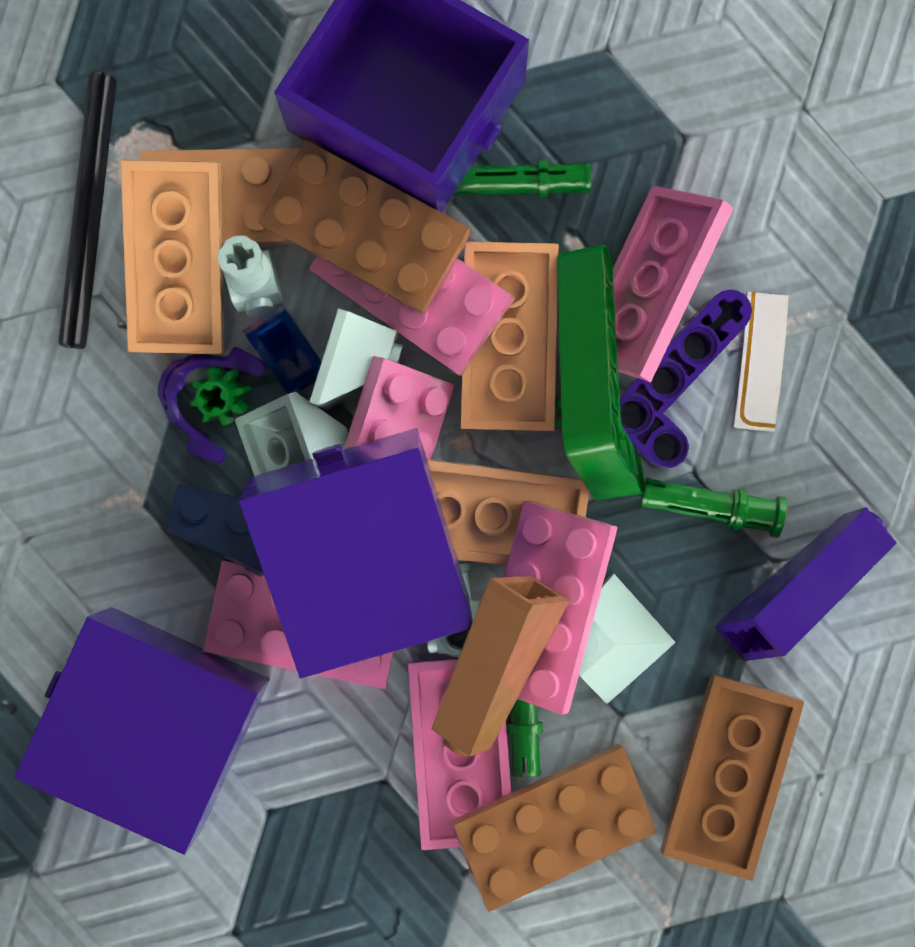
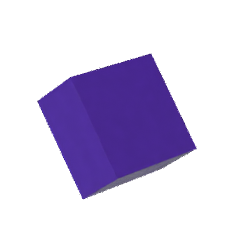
M334 0L274 93L287 131L304 141L307 140L442 213L482 149L489 151L502 130L499 122L526 79L529 39L461 0Z
M418 428L342 450L341 444L314 451L312 453L313 459L249 478L239 503L300 679L471 628L473 617L469 594Z
M113 607L87 616L63 671H56L45 693V697L49 698L48 704L14 779L185 855L207 821L269 684L270 678L217 654L203 652V648Z

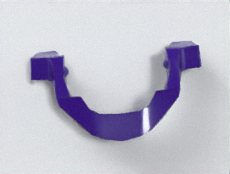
M233 347L226 357L210 354H192L172 361L162 373L158 384L157 394L167 419L188 435L187 451L216 464L223 463L226 455L225 450L208 440V434L202 432L200 428H193L184 419L178 408L176 396L185 384V376L196 368L219 366L224 367L225 371L237 369L256 376H262L267 368V364L238 347Z

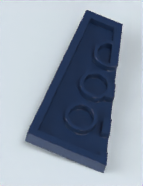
M178 484L166 525L168 533L220 558L225 557L244 566L245 570L255 575L264 576L239 503L240 497Z

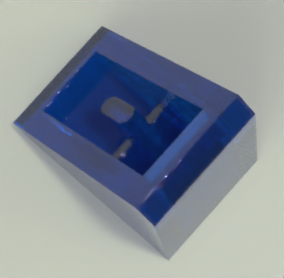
M281 305L242 330L287 394L297 393L316 381L322 360L292 313L284 305Z

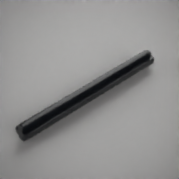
M91 72L88 78L58 338L60 346L71 349H84L87 343L117 83L113 75L105 72Z

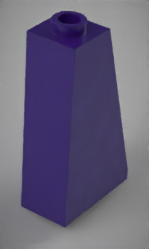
M867 507L843 514L723 617L714 627L743 661L785 656L897 542L887 532L885 522L878 515L870 512Z

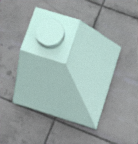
M338 308L309 403L328 410L362 392L373 356L399 363L404 345L397 343L399 336L397 331Z
M296 392L284 395L235 419L254 476L313 459L312 453L326 447L341 444L343 450L349 434L343 424L314 404L309 403L307 399Z
M614 573L603 582L579 676L606 704L676 643Z

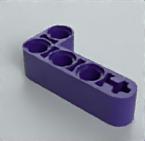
M725 290L708 300L671 339L657 368L666 370L672 376L673 386L669 393L661 394L655 391L651 382L636 377L620 393V408L624 403L629 402L638 406L641 411V421L637 427L632 429L627 428L623 424L622 426L639 456L652 467H676L687 457L689 450L687 437L664 412L741 332L751 319V303L746 295L740 291ZM728 304L733 308L730 320L719 325L715 330L708 327L709 324L713 323L721 315L722 307ZM689 335L700 338L704 344V354L699 360L690 358L684 351V340ZM661 434L671 437L675 445L674 454L666 461L659 459L653 450L654 441Z

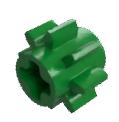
M217 366L207 369L208 380L200 378L192 381L191 384L197 389L195 399L190 402V405L197 406L204 414L202 420L204 423L219 416L220 422L225 426L234 422L233 412L242 414L249 410L248 405L244 403L245 393L251 390V386H243L237 379L239 370L228 371L222 377V372ZM217 388L222 389L221 394L216 391ZM220 399H222L223 401H225V403H224V404H221V403L219 402Z

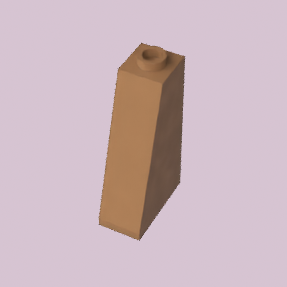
M531 575L491 578L431 728L444 738L443 743L447 748L459 755L469 757L490 750L570 602L569 599Z

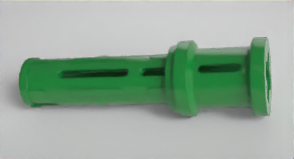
M646 477L644 493L641 494L640 507L726 522L727 527H730L731 530L739 531L741 527L766 531L769 532L770 537L779 538L786 518L787 499L782 496H777L775 500L751 496L744 489L733 490L732 494L716 492L682 484L662 482Z

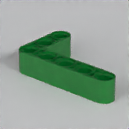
M606 244L558 253L557 277L562 435L567 458L595 500L643 494L644 473L641 459L621 424L614 277L609 250Z

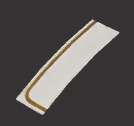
M748 291L747 298L751 303L752 314L751 319L745 326L733 428L775 432L785 350L789 296Z

